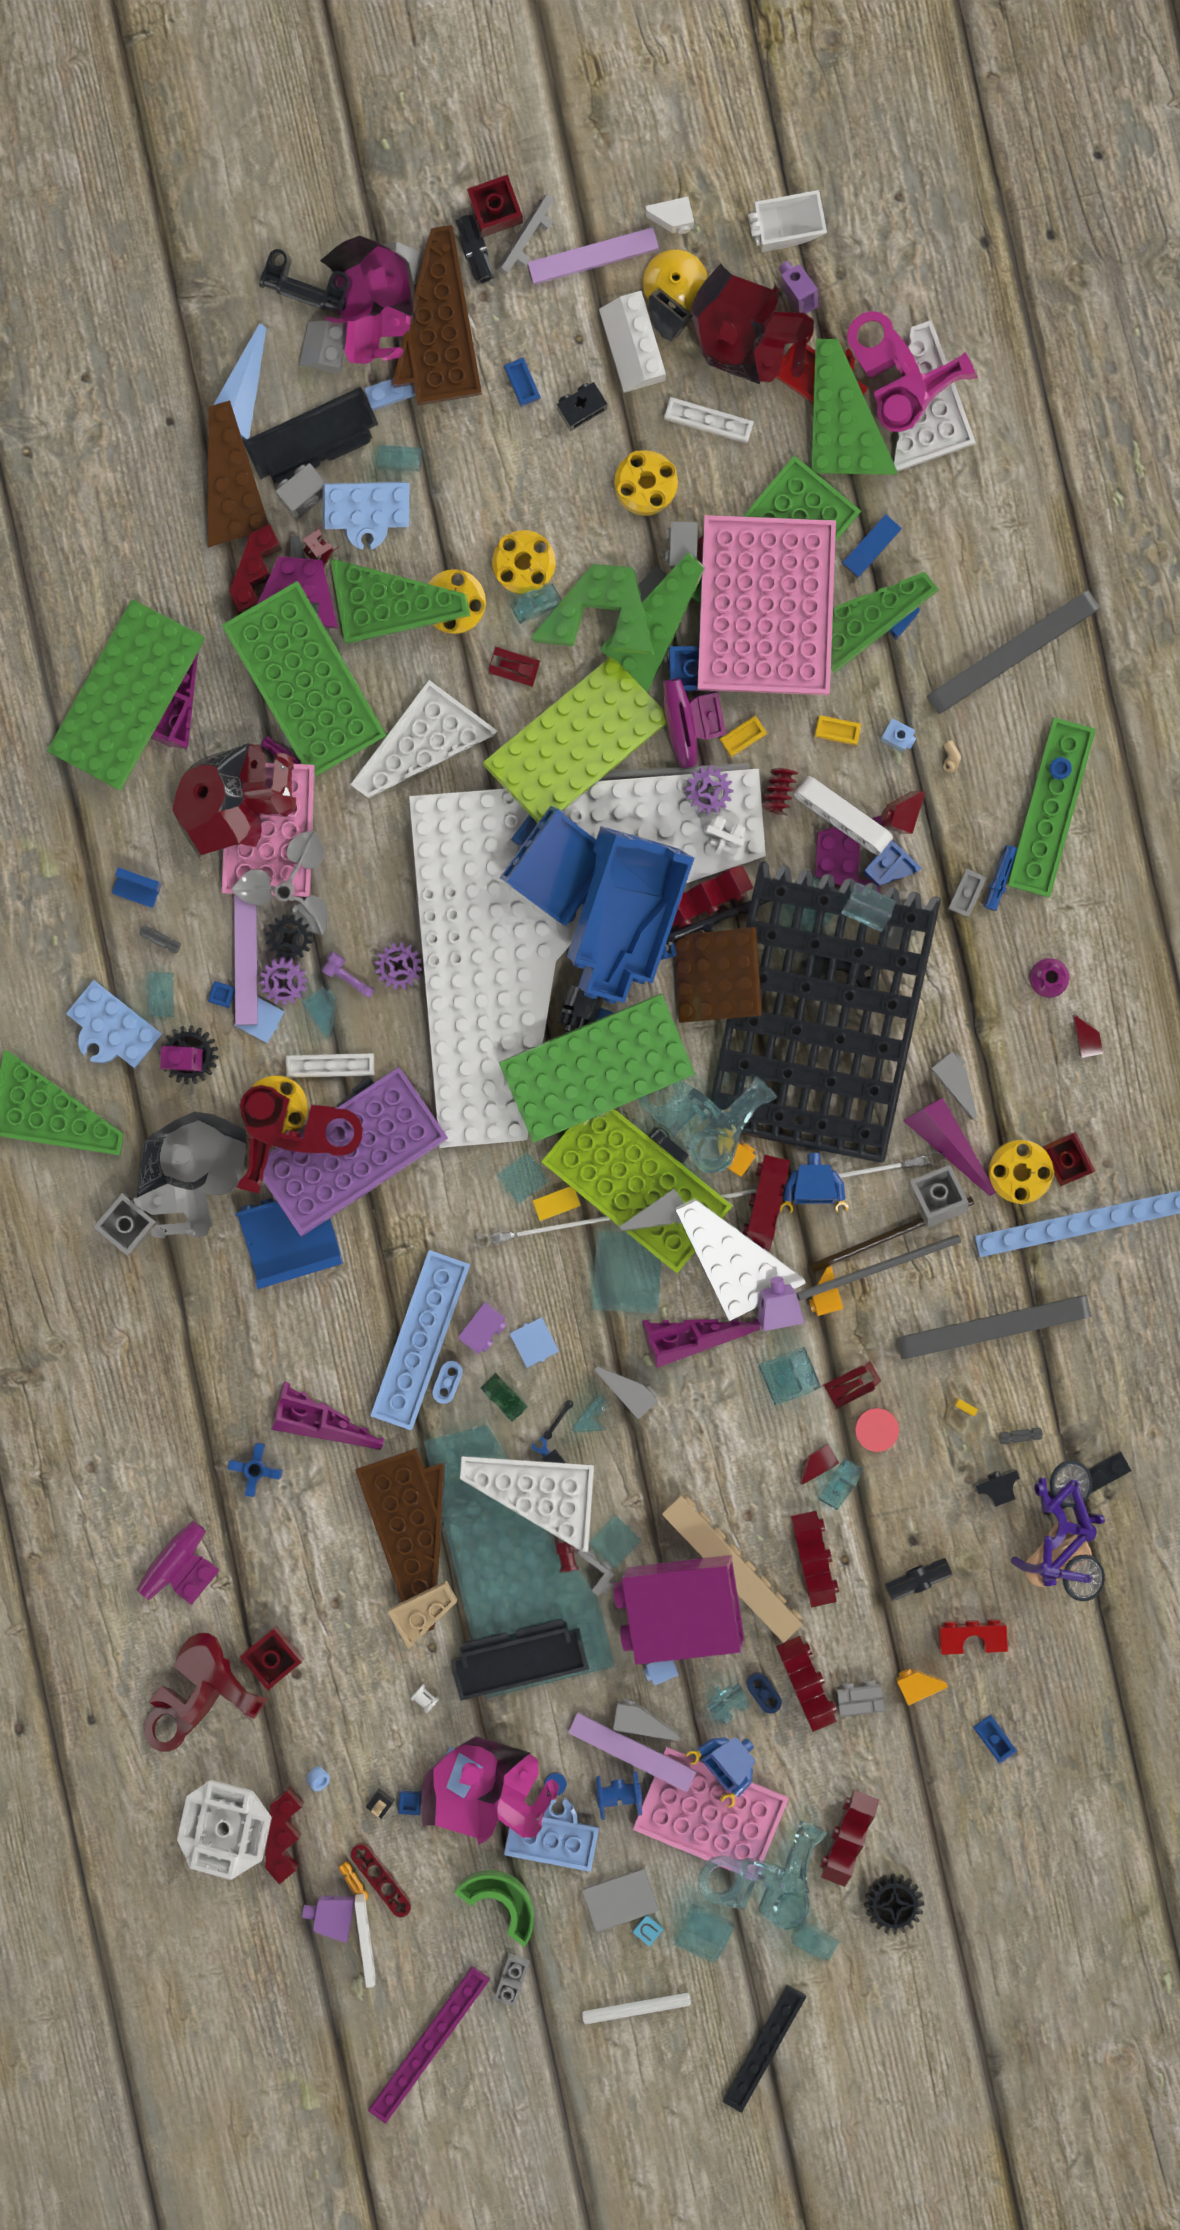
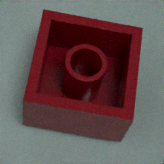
M508 174L467 189V197L482 237L523 224V215Z
M277 1625L240 1656L267 1691L304 1660Z

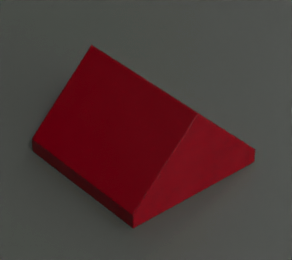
M1071 1132L1042 1147L1052 1161L1054 1174L1060 1187L1095 1172L1076 1132Z

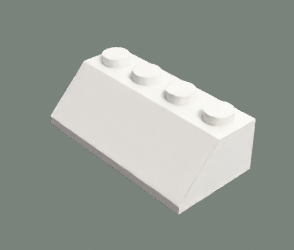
M642 291L621 296L600 308V315L623 393L665 381V369Z

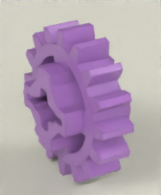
M709 766L707 771L701 767L700 774L694 771L692 773L694 779H687L691 786L685 788V791L690 792L686 799L693 800L690 805L691 807L699 806L698 812H701L704 808L706 809V814H710L711 809L718 813V806L724 809L727 807L724 801L730 802L732 800L728 796L729 793L734 791L728 788L732 781L725 780L728 774L721 775V768H717L714 772L712 766ZM710 776L718 778L721 782L712 781ZM701 779V786L699 790L695 791L696 783ZM706 784L713 788L718 786L717 789L711 792L712 796L709 793L700 794V792L707 788ZM723 789V796L718 802L717 795ZM698 798L706 799L710 805L702 803Z
M402 942L399 947L392 943V949L389 950L387 947H384L386 952L384 955L378 953L381 961H375V964L380 966V969H377L375 972L376 974H382L379 978L381 982L387 980L386 987L394 984V990H397L398 986L401 985L406 990L407 983L414 986L412 980L414 978L420 979L417 972L423 971L421 967H418V964L422 963V959L415 958L419 954L417 951L411 953V945L405 949ZM395 952H402L398 957H390ZM409 957L413 961V970L408 967L407 961ZM390 961L394 963L403 961L402 965L407 972L400 969L396 972V968ZM385 963L388 964L390 967V973L388 976L386 975L384 969ZM398 976H408V978L405 980L395 981L397 980Z
M281 957L280 962L274 958L272 966L267 963L265 965L267 971L261 972V976L264 978L260 979L259 983L265 985L262 988V993H269L267 996L268 1000L274 997L275 1004L279 1000H282L283 1005H286L287 1000H290L293 1004L295 1003V996L301 999L302 993L300 991H306L307 987L303 984L307 983L308 978L302 977L306 970H299L301 963L292 964L293 958H290L288 962H285L284 957ZM279 968H288V970H280ZM295 975L298 978V987L293 980ZM270 976H271V979L274 980V985H273V987H271L270 982H269V977H270ZM280 979H288L287 983H280Z

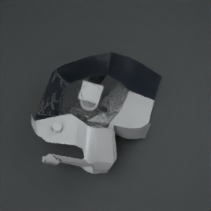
M192 1112L174 1120L143 1142L137 1196L133 1198L134 1205L151 1215L184 1213L188 1219L186 1223L156 1225L154 1228H151V1235L153 1237L165 1238L166 1235L187 1234L194 1238L207 1236L212 1221L206 1194L225 1195L237 1189L236 1186L243 1175L246 1151L245 1129L213 1114Z

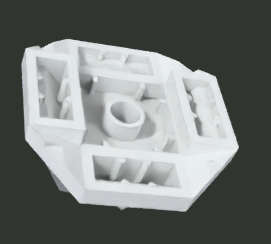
M210 1780L186 1796L177 1841L190 1869L232 1880L262 1861L272 1817L252 1790ZM223 1822L229 1826L228 1833L222 1828Z

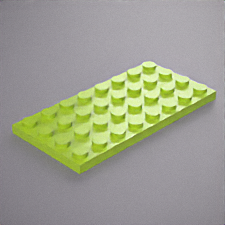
M610 657L483 762V766L528 814L539 823L550 806L558 808L563 812L667 724L665 711L616 660Z
M615 1109L570 1127L541 1161L543 1165L619 1227L673 1189H675L684 1203L695 1198L722 1219L733 1206ZM674 1222L671 1225L625 1231L676 1274L695 1253V1249L682 1222L678 1225Z

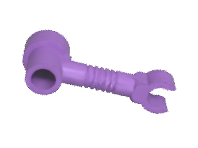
M331 951L327 957L328 961L321 971L330 977H333L334 974L368 998L371 997L375 990L343 970L341 967L346 960Z

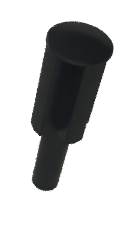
M370 1076L352 1089L350 1095L336 1105L337 1108L373 1085L375 1081Z

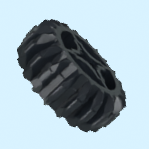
M190 1025L188 1032H186L184 1026H181V1034L176 1029L172 1030L175 1037L172 1038L170 1035H167L166 1039L170 1043L162 1042L161 1046L174 1047L178 1043L179 1047H189L185 1043L184 1038L194 1037L199 1039L202 1044L196 1045L193 1048L206 1049V1060L202 1066V1071L183 1073L179 1070H172L168 1077L173 1078L177 1074L176 1082L178 1083L184 1077V1084L189 1085L190 1078H192L194 1084H198V1076L202 1081H205L206 1077L203 1073L206 1072L210 1076L213 1074L208 1068L209 1066L217 1067L215 1063L211 1062L212 1059L218 1060L219 1056L212 1055V1052H216L219 1049L218 1047L210 1046L215 1043V1039L206 1040L210 1033L206 1032L201 1036L202 1028L199 1027L196 1033H194V1026Z
M891 1873L890 1880H888L886 1875H882L884 1880L882 1883L875 1879L877 1887L875 1888L873 1885H870L869 1890L873 1893L865 1894V1897L871 1901L864 1902V1906L870 1908L865 1911L867 1916H872L870 1923L874 1924L877 1922L876 1928L878 1930L884 1926L886 1934H888L890 1928H892L894 1935L898 1932L897 1928H900L902 1933H905L906 1929L904 1926L906 1925L913 1929L914 1926L911 1921L913 1920L917 1923L920 1921L916 1914L922 1915L923 1910L918 1907L924 1906V1901L918 1900L923 1896L922 1892H916L919 1888L918 1885L913 1884L911 1886V1878L904 1882L903 1874L899 1875L898 1880H896L894 1873ZM897 1888L907 1891L911 1895L912 1900L899 1897ZM889 1889L888 1896L877 1901L880 1894ZM895 1896L899 1905L896 1904L897 1907L893 1911L889 1903H892L891 1901L894 1900ZM911 1907L909 1912L899 1919L900 1912ZM876 1908L888 1910L891 1920L883 1918Z

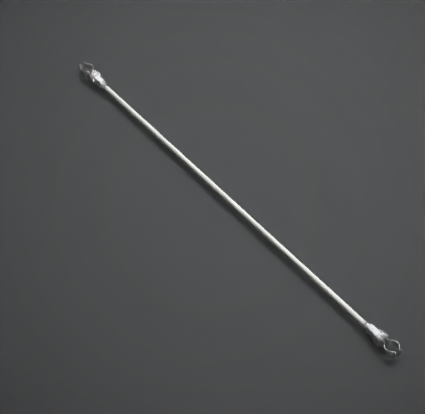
M918 1155L915 1158L906 1159L900 1163L838 1175L840 1178L898 1167L920 1168L928 1165L927 1158L929 1157ZM756 1189L720 1196L728 1199L755 1193ZM604 1216L522 1232H494L490 1237L492 1244L497 1245L519 1236L610 1219Z

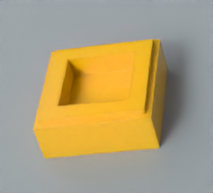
M956 1398L953 1406L971 1416H975L978 1411L977 1408L959 1398Z

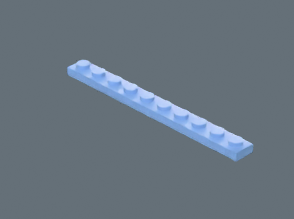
M1180 1191L976 1235L974 1237L979 1257L1179 1214Z

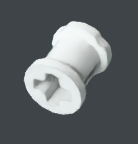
M424 1684L410 1697L412 1701L415 1700L424 1708L425 1713H428L439 1700L437 1696L434 1697L425 1689Z

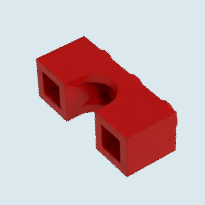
M989 1619L987 1623H979L978 1620H967L965 1624H957L956 1621H945L943 1625H938L939 1652L941 1655L964 1654V1642L970 1636L981 1637L983 1650L986 1653L1008 1652L1007 1625L1001 1622L1000 1619Z

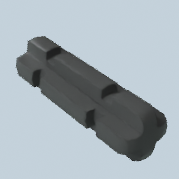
M146 925L140 930V936L146 939L149 938L153 943L165 949L168 948L173 953H177L181 947V943L171 940L170 937L156 930L152 931V928Z
M1039 1427L1032 1428V1430L1022 1429L1011 1431V1433L1008 1431L999 1433L1001 1444L1031 1441V1439L1040 1440L1043 1438L1042 1429Z

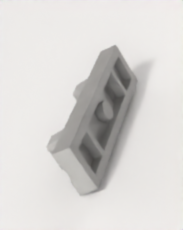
M546 194L540 197L495 269L502 275L509 273L515 262L522 267L526 266L530 258L522 250L537 226H540L546 230L553 223L545 215L554 201L551 196Z

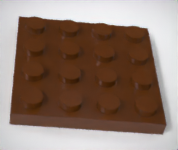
M755 927L694 933L674 940L677 956H675L679 1023L762 1016Z

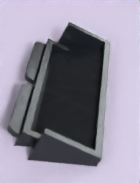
M359 387L243 441L260 480L270 475L274 484H280L283 480H290L295 476L294 472L302 465L307 466L310 463L315 469L326 459L332 461L370 443L371 438H373L369 429L377 426L378 422L362 388Z
M562 1619L519 1628L516 1634L512 1635L502 1632L463 1642L461 1647H459L461 1657L451 1659L452 1673L460 1701L589 1670L580 1628L569 1631L567 1621L564 1622Z

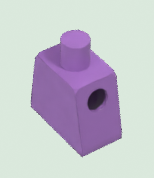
M789 261L782 263L778 268L782 274L781 286L794 310L798 313L807 314L818 307V289L802 266L792 267Z
M782 1277L771 1278V1287L760 1291L758 1322L763 1331L803 1324L804 1319L800 1305L791 1284L784 1285V1278Z
M320 1896L317 1907L304 1905L302 1918L315 1920L314 1932L347 1943L355 1896Z

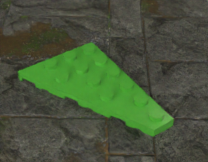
M816 339L812 471L816 474L897 475L895 464L839 340Z
M337 559L330 560L345 644L470 616L467 595L464 593Z
M3 1050L0 1069L1 1137L121 1155L124 1133L10 1051Z

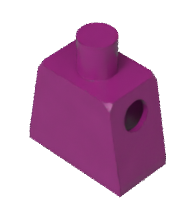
M161 1046L159 1070L202 1071L203 1049Z

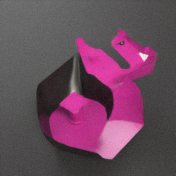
M363 236L346 240L320 260L333 273L342 271L352 279V287L342 319L324 318L333 323L348 324L345 354L350 363L367 364L376 358H382L384 361L397 359L404 350L399 347L380 348L379 342L381 337L403 336L410 330V321L414 317L415 293L410 264L404 256L377 241ZM344 276L337 279L338 288L345 285Z
M476 1736L443 1756L427 1771L421 1797L423 1827L435 1825L475 1837L479 1846L491 1837L498 1820H500L521 1837L534 1838L542 1829L543 1815L551 1800H556L559 1786L555 1780L551 1779L545 1784L534 1805L528 1806L524 1800L539 1775L537 1758L532 1756L530 1752ZM459 1753L483 1767L479 1768L475 1763H467L463 1766L459 1783L471 1786L464 1798L446 1788Z

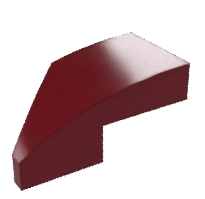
M1074 1014V1029L1077 1034L1081 1058L1103 1054L1100 1032L1093 1025Z
M829 1444L808 1455V1458L804 1460L803 1475L799 1481L801 1485L839 1464Z

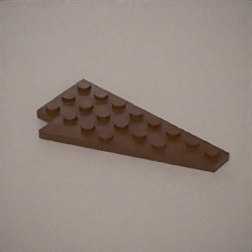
M453 225L431 228L414 295V317L410 321V330L404 335L401 347L404 351L398 359L393 379L394 388L414 385L417 406L482 395Z
M415 1448L355 1469L401 1603L437 1586L445 1462L425 1468L419 1449ZM436 1622L428 1629V1631L435 1629Z

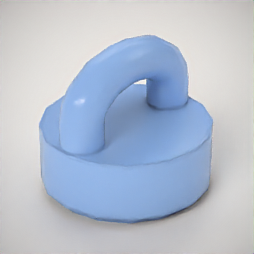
M320 1766L313 1768L306 1778L307 1784L313 1791L323 1790L330 1780L329 1774Z

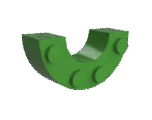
M482 1870L468 1875L456 1885L454 1893L470 1906L485 1898H494L503 1902L511 1915L507 1934L523 1947L526 1946L533 1929L534 1908L527 1889L518 1879L502 1871Z

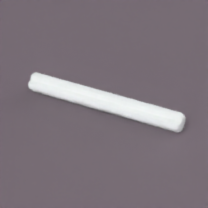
M689 1993L587 2010L582 2012L584 2024H591L691 2005Z

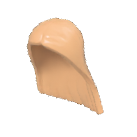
M1058 1522L1048 1534L1052 1538L1057 1533ZM1066 1533L1059 1547L1052 1549V1563L1078 1535ZM1085 1541L1060 1569L1064 1570L1066 1564L1075 1556L1085 1554L1092 1556L1088 1542ZM1043 1543L1026 1560V1563L1039 1564L1043 1562ZM1088 1559L1076 1561L1068 1571H1073ZM1025 1572L1027 1579L1033 1585L1046 1587L1043 1586V1576Z

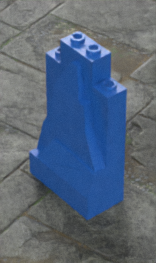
M600 826L592 850L596 853L594 876L567 957L573 961L574 966L584 969L578 987L585 992V996L597 999V996L604 997V1001L616 1004L617 1001L625 1003L632 981L639 984H644L645 981L653 983L695 857L673 846Z

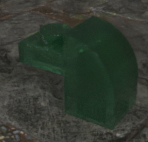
M496 1372L480 1387L511 1422L519 1417L528 1407L518 1393Z

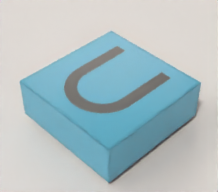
M646 1915L633 1929L632 1933L650 1947L664 1929L649 1915Z

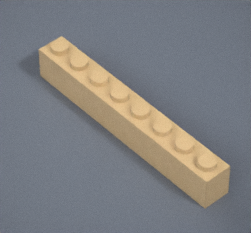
M680 1494L661 1512L662 1515L703 1558L732 1555L738 1595L784 1643L803 1625L800 1621L802 1616L794 1608L790 1610L784 1604L787 1600L779 1592L775 1594L769 1588L772 1584L763 1575L759 1578L754 1572L756 1567L748 1559L745 1562L739 1556L741 1554L740 1550L733 1543L729 1546L724 1541L726 1538L724 1533L718 1527L714 1530L708 1524L711 1520L703 1511L699 1514L693 1508L696 1504L688 1496L683 1497Z

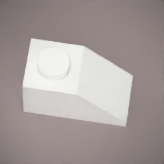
M688 197L646 206V217L671 233L685 234L694 227V219Z

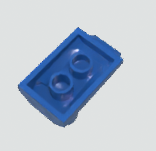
M699 646L669 647V680L680 678L685 691H707L698 690Z

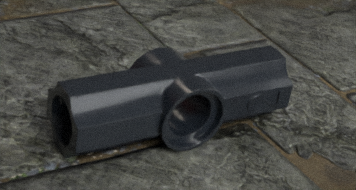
M462 216L456 220V225L463 242L462 248L466 260L471 265V270L477 284L489 282L494 278V274L487 257L488 251L484 239L480 236L474 216Z
M942 1558L926 1566L921 1565L905 1572V1575L884 1584L891 1601H895L911 1593L916 1594L932 1587V1584L949 1578L953 1574L946 1558Z

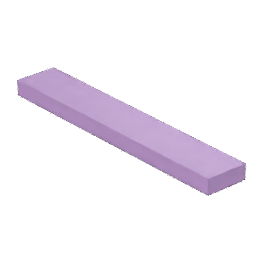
M652 227L528 262V267L533 285L655 252L659 250V246Z
M234 894L235 1025H258L257 905L247 903Z
M579 1712L568 1732L685 1792H688L697 1773L696 1770Z

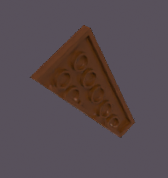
M230 400L209 406L207 548L248 536L269 525Z

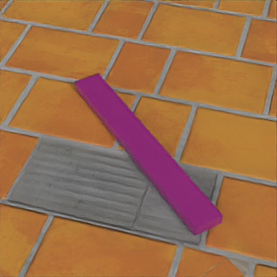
M473 1965L371 2104L368 2112L386 2124L490 1981L488 1976Z

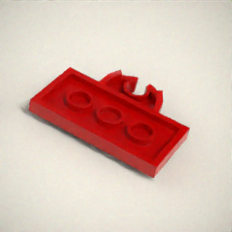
M793 344L782 358L780 374L775 378L814 405L816 350L806 345L804 359L807 363L800 377H793L791 373L795 345ZM848 348L845 356L853 371L855 358L852 351ZM857 380L864 396L868 391V387Z

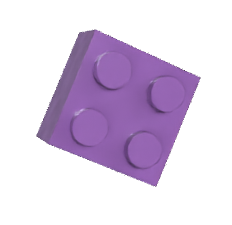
M485 1302L459 1335L458 1339L478 1354L481 1350L486 1352L494 1342L491 1339L494 1333L499 1335L507 1325L504 1322L507 1317L488 1302Z

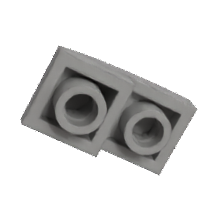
M509 1953L494 2000L515 2007L530 1960Z

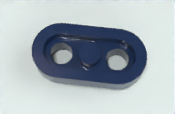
M759 1672L752 1673L746 1682L749 1692L764 1712L769 1714L776 1713L782 1705L780 1695L764 1674ZM755 1680L762 1682L759 1687L753 1685ZM770 1697L774 1699L772 1705L766 1703V1700Z

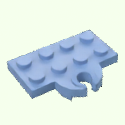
M410 483L323 484L322 528L344 529V535L348 542L362 550L364 545L361 542V537L365 533H370L371 539L368 543V548H376L385 539L388 527H409Z
M95 980L91 982L66 1013L83 1027L78 1040L81 1053L85 1056L91 1044L99 1046V1053L90 1059L94 1063L105 1064L119 1056L136 1069L163 1036Z
M563 1799L564 1810L561 1813L552 1811L551 1807L556 1800H551L543 1815L542 1829L534 1838H523L509 1828L504 1855L591 1872L599 1826L577 1822V1811L568 1799Z

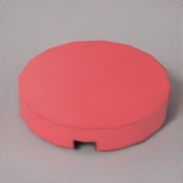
M872 1408L860 1415L855 1425V1434L859 1443L867 1450L881 1452L894 1445L898 1439L899 1426L893 1414L885 1409Z

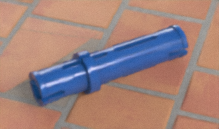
M1005 845L993 882L989 884L988 888L990 890L983 906L984 908L997 911L1001 896L1006 891L1005 885L1018 850L1016 847Z

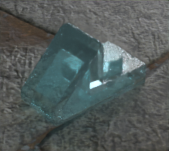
M599 1395L572 1427V1431L578 1433L606 1430L603 1425L593 1418L595 1415L599 1417L607 1408L604 1405L606 1399Z

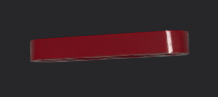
M365 1843L356 1844L351 1851L352 1861L391 1912L397 1917L407 1916L411 1910L410 1899L372 1849ZM357 1849L360 1851L366 1850L365 1858L368 1861L370 1858L373 1859L365 1867L362 1866L365 1864V1860L362 1857H356ZM372 1865L378 1866L381 1870L380 1875L377 1877L370 1876L368 1873L369 1867ZM385 1883L392 1884L394 1892L390 1895L384 1894L382 1892V1885ZM397 1893L400 1894L399 1896H397L398 1901L401 1904L404 1902L406 1903L405 1911H403L402 1909H396L398 1904L395 1901V1899L392 1902L389 1901L390 1899L394 1898Z

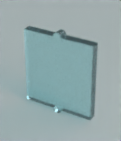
M526 1153L497 1175L505 1185L506 1192H510L518 1204L549 1182L540 1170L541 1166L535 1163L529 1153Z
M615 1515L589 1544L600 1553L601 1558L604 1557L616 1568L642 1540L631 1530V1526H626Z

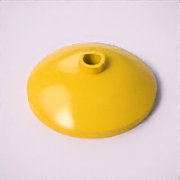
M667 250L655 256L647 265L643 276V290L649 301L650 294L660 288L685 310L691 312V306L696 294L708 276L704 265L693 254L683 250ZM678 275L680 279L678 281H674L672 279V276Z

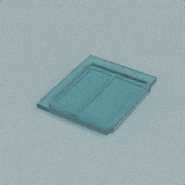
M597 1231L592 1310L658 1314L661 1261L626 1232Z

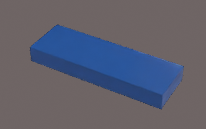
M885 514L844 560L842 565L859 578L902 528Z

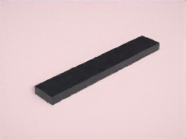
M788 1984L785 1986L722 2099L723 2103L741 2113L743 2112L805 2001L806 1994Z

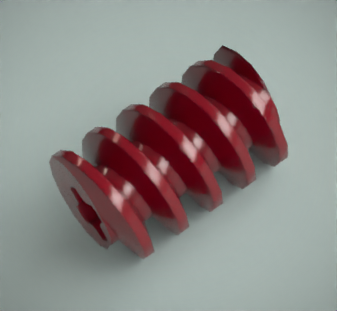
M786 768L771 769L770 773L775 777H770L768 780L772 785L766 788L771 794H765L764 799L768 802L763 803L762 807L771 813L788 816V814L783 812V809L790 808L785 803V800H792V797L787 795V792L794 791L789 784L796 783V780L791 776L798 775V772Z

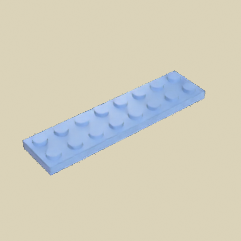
M431 1250L428 1251L370 1415L371 1417L412 1431L470 1264Z

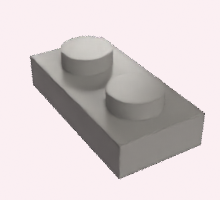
M966 869L948 910L969 918L986 877Z

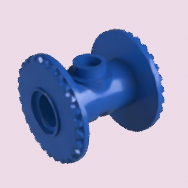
M633 1771L634 1783L624 1784V1779L613 1780L611 1785L607 1787H602L600 1775L596 1776L597 1803L601 1820H605L604 1808L618 1806V1801L622 1800V1805L637 1804L638 1816L642 1815V1795L637 1771Z

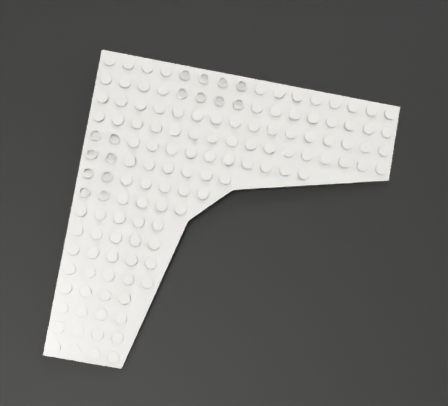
M759 769L720 772L721 775L728 774L725 780L732 781L728 788L734 791L728 794L732 800L730 802L724 801L727 806L723 809L718 806V813L711 809L710 814H706V809L703 808L701 812H698V805L690 806L693 800L686 799L690 792L685 791V788L691 786L687 779H694L692 774L598 781L563 811L567 818L595 839L597 838L600 826L679 848L695 857L686 883L766 856ZM710 776L712 781L721 782L718 778ZM701 779L697 781L695 791L699 790L701 786ZM706 784L707 788L700 792V794L709 793L712 796L711 792L717 789L718 786L713 788ZM506 789L409 796L436 1115L438 1124L448 1137L445 1142L439 1145V1148L527 1140V1127L499 1062L543 1043L555 964L572 942L584 904L577 910L574 920L565 926L499 878L521 848L511 841V838L529 815ZM723 789L717 795L718 802L723 796ZM698 798L702 803L710 805L706 799ZM715 816L726 819L722 831L729 834L733 824L745 827L743 847H738L725 841V844L732 846L730 852L722 850L719 855L715 854L716 847L709 843L711 838L718 841L720 839L705 833V827L710 825Z

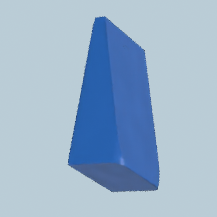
M991 1714L973 1727L999 1764H1002L1018 1752Z

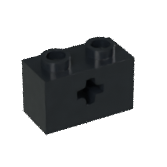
M595 382L591 384L585 383L577 388L578 392L571 396L566 394L558 400L557 411L570 432L607 410L608 404ZM580 401L581 404L585 403V408H582L581 406L577 407V402Z

